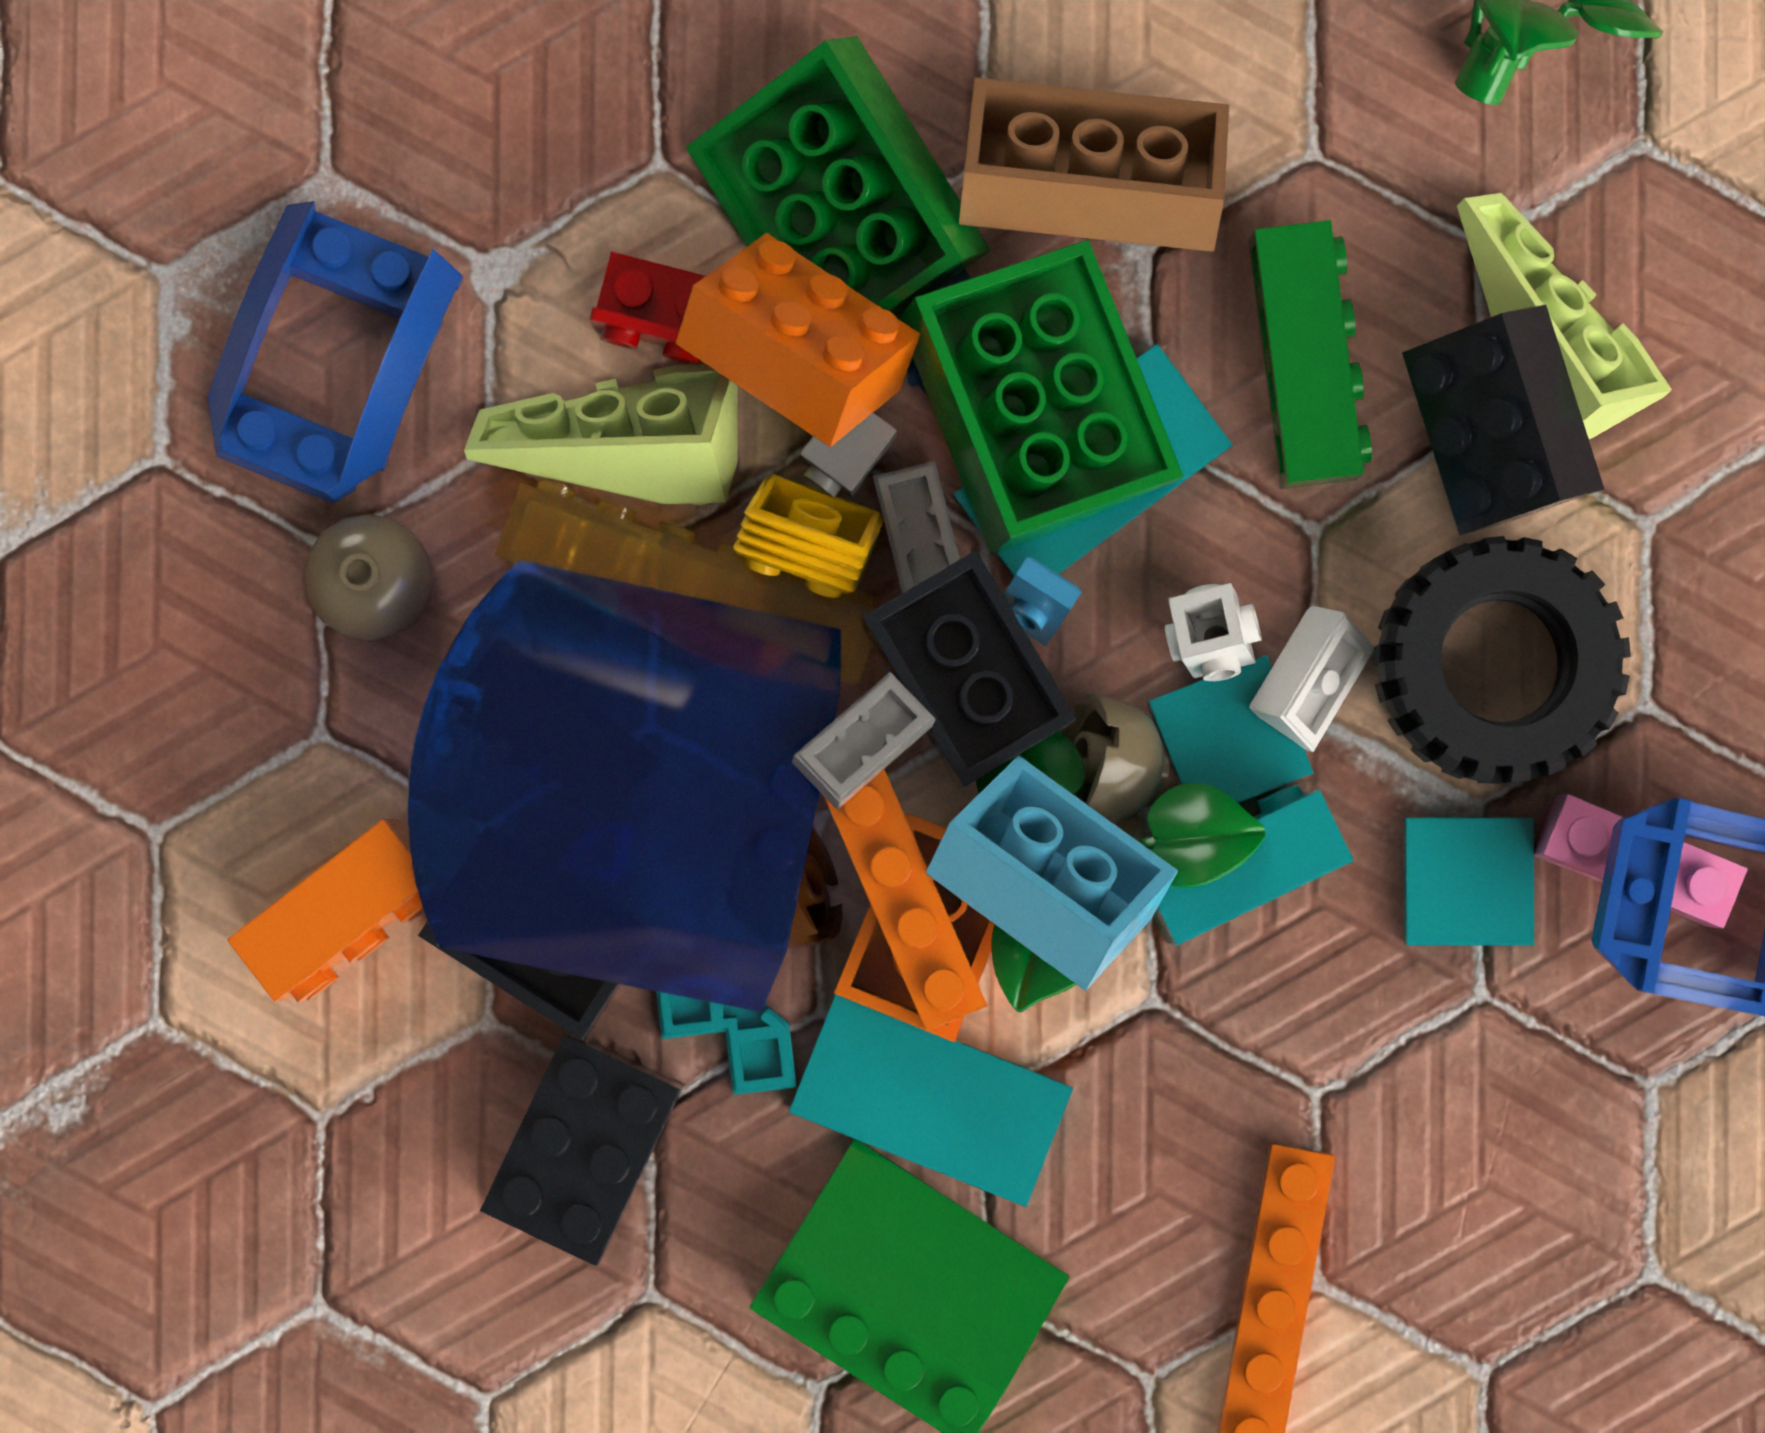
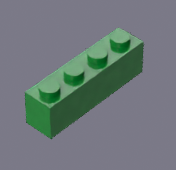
M1331 220L1255 229L1248 242L1280 488L1288 489L1357 480L1364 474L1363 464L1372 462V445L1368 426H1358L1355 401L1363 400L1364 385L1360 363H1350L1347 338L1355 337L1356 326L1351 299L1342 300L1338 275L1347 274V254L1344 239L1342 236L1333 237Z

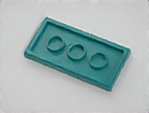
M1158 344L1139 356L1137 361L1184 477L1053 533L995 553L1013 578L1026 557H1032L1057 574H1061L1233 446ZM963 486L953 494V497L983 536Z
M835 994L789 1113L1027 1207L1073 1087L960 1041H949Z

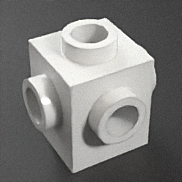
M1231 583L1198 586L1187 591L1185 595L1168 599L1173 623L1165 625L1170 654L1174 662L1183 661L1193 678L1203 676L1205 681L1226 680L1240 674L1242 666L1256 663L1251 643L1262 641L1256 611L1253 603L1242 604ZM1217 632H1224L1228 634L1225 636L1209 639L1213 634Z

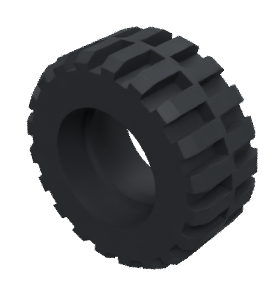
M1505 536L1483 538L1480 541L1469 544L1464 543L1450 549L1421 566L1418 572L1405 580L1394 594L1396 598L1393 604L1384 611L1378 629L1382 630L1379 645L1375 646L1373 650V666H1378L1380 683L1375 684L1379 703L1385 701L1392 716L1387 721L1397 736L1403 735L1412 744L1413 747L1410 751L1424 762H1433L1442 768L1441 772L1455 778L1476 780L1477 783L1501 784L1530 781V779L1541 776H1549L1567 768V763L1575 758L1584 757L1597 745L1595 738L1601 731L1609 730L1619 714L1614 709L1618 696L1626 695L1630 678L1629 675L1622 674L1623 658L1631 657L1629 637L1620 638L1616 621L1624 619L1617 602L1608 603L1600 592L1605 583L1593 570L1584 573L1575 565L1577 557L1561 548L1555 551L1543 547V541L1526 537L1518 540H1506ZM1506 601L1527 608L1543 622L1555 645L1558 663L1553 690L1537 710L1518 720L1497 722L1473 715L1456 701L1444 678L1441 657L1445 637L1457 618L1468 609L1481 603Z

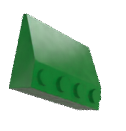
M858 36L825 40L686 146L687 151L746 246H749L762 235L768 233L775 239L788 244L795 252L830 275L838 277L847 286L894 315L907 308L915 297L936 290L991 251L976 226L959 225L961 201Z
M1089 239L915 297L898 319L920 333L912 357L991 555L1053 533L1184 477Z
M854 1139L752 1297L749 1309L941 1433H979L1006 1391L1070 1276L865 1143Z

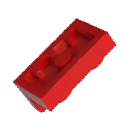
M611 251L596 308L592 307L589 320L593 328L602 330L600 338L602 341L624 348L637 349L639 340L664 346L662 356L686 364L699 365L700 360L678 346L676 341L693 285L706 276Z

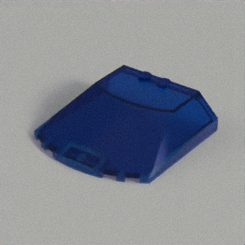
M522 560L518 561L496 582L479 604L472 609L462 624V628L454 638L444 660L441 661L423 705L414 738L407 795L410 853L414 882L437 946L762 1012L787 952L820 793L797 769L792 760L799 750L835 720L841 688V629Z

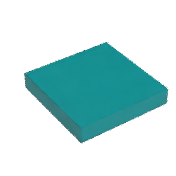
M1267 655L1255 659L1256 663L1242 666L1241 673L1235 677L1221 681H1205L1203 679L1147 702L1179 785L1186 783L1211 785L1224 791L1239 803L1314 773L1305 749L1260 719L1249 708L1272 669Z
M1403 818V945L1534 946V818Z

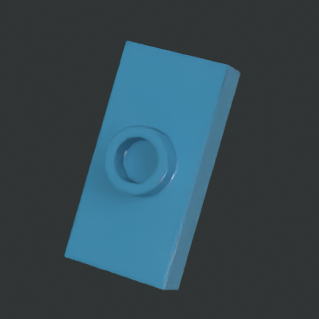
M1026 557L1003 596L1025 633L1042 645L1047 646L1082 591H1080L1079 587L1034 558Z

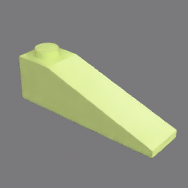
M1502 193L1464 198L1457 205L1491 317L1500 313L1530 307L1547 306L1589 440L1660 400L1672 390L1638 338L1626 325L1622 323L1614 330L1591 306L1589 302L1597 294L1583 280L1576 284L1567 276L1562 275L1551 263L1554 259L1553 247Z
M706 364L671 365L654 369L655 380L618 388L616 378L595 383L597 392L564 401L561 396L550 393L479 410L464 451L467 460L661 504L691 503L694 505H705L708 503H726L738 463V385Z

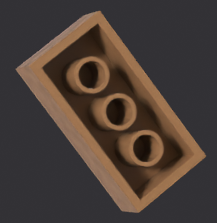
M975 77L959 225L1214 252L1225 194L1230 104Z

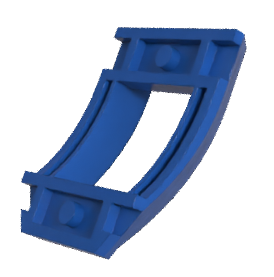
M314 201L287 205L244 295L207 396L216 456L332 504L337 503L354 492L357 484L379 470L384 472L389 462L388 457L415 385L443 324L445 312L455 291L459 290L463 281V275L434 249H432L428 257L318 213L315 210ZM291 275L400 319L377 372L354 438L243 394L268 326Z
M1673 798L1619 819L1612 830L1591 939L1594 949L1637 991L1765 1017V930L1755 981L1661 962L1684 838L1688 837L1765 855V819L1691 802V800Z

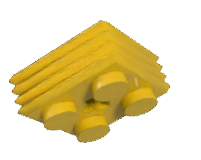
M771 474L764 478L744 511L745 517L740 523L742 527L736 535L738 539L733 549L737 555L745 557L744 564L757 573L777 576L781 571L806 579L805 586L812 592L825 597L838 598L842 593L850 594L856 590L873 555L872 551L877 543L876 540L880 534V528L884 519L878 511L836 496L833 498L825 492Z

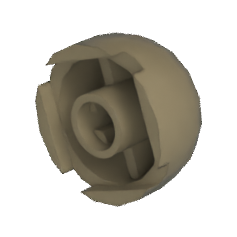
M363 514L343 518L320 534L308 552L304 581L308 601L324 624L344 637L374 642L393 637L416 624L430 603L434 575L428 553L415 533L392 518Z
M1091 693L1086 695L1090 701L1089 705L1076 703L1071 709L1077 720L1061 730V734L1075 745L1085 766L1086 782L1076 797L1114 824L1135 817L1152 800L1155 792H1159L1164 787L1169 772V761L1167 756L1163 754L1162 741L1153 720L1129 703L1116 698Z

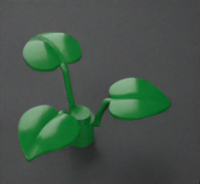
M1474 0L1470 30L1464 40V44L1471 49L1455 80V85L1462 93L1476 101L1490 105L1500 104L1516 70H1524L1535 52L1566 48L1575 43L1578 31L1567 19L1569 17L1581 16L1594 29L1622 37L1658 39L1661 38L1664 31L1653 23L1649 16L1632 0H1568L1558 10L1531 0ZM1484 16L1490 24L1485 34L1482 33Z
M1056 732L1019 754L1020 757L1074 796L1083 789L1086 776L1081 755L1075 745L1061 733ZM1016 757L977 779L978 794ZM1186 783L1167 790L1153 803L1147 817L1152 837L1142 838L1139 843L1152 850L1153 853L1178 870L1170 886L1195 888L1214 882L1240 867L1261 846L1266 838V832L1259 821L1224 791L1203 783ZM994 925L991 952L995 974L1007 1000L1017 1012H1023L1034 1004L1068 991L1077 985L1001 928Z

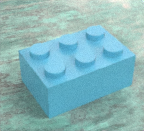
M1018 755L949 823L926 874L1086 991L1152 919L1178 870Z

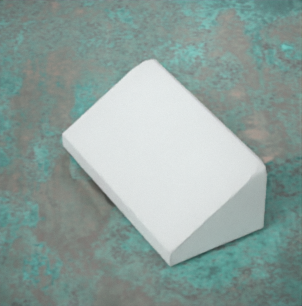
M1312 606L1306 611L1249 708L1260 719L1307 751L1314 752L1373 653L1375 646L1344 612Z

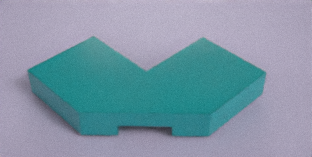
M716 967L654 976L662 1039L717 1032L726 1033L733 1095L797 1087L789 1022L727 973Z

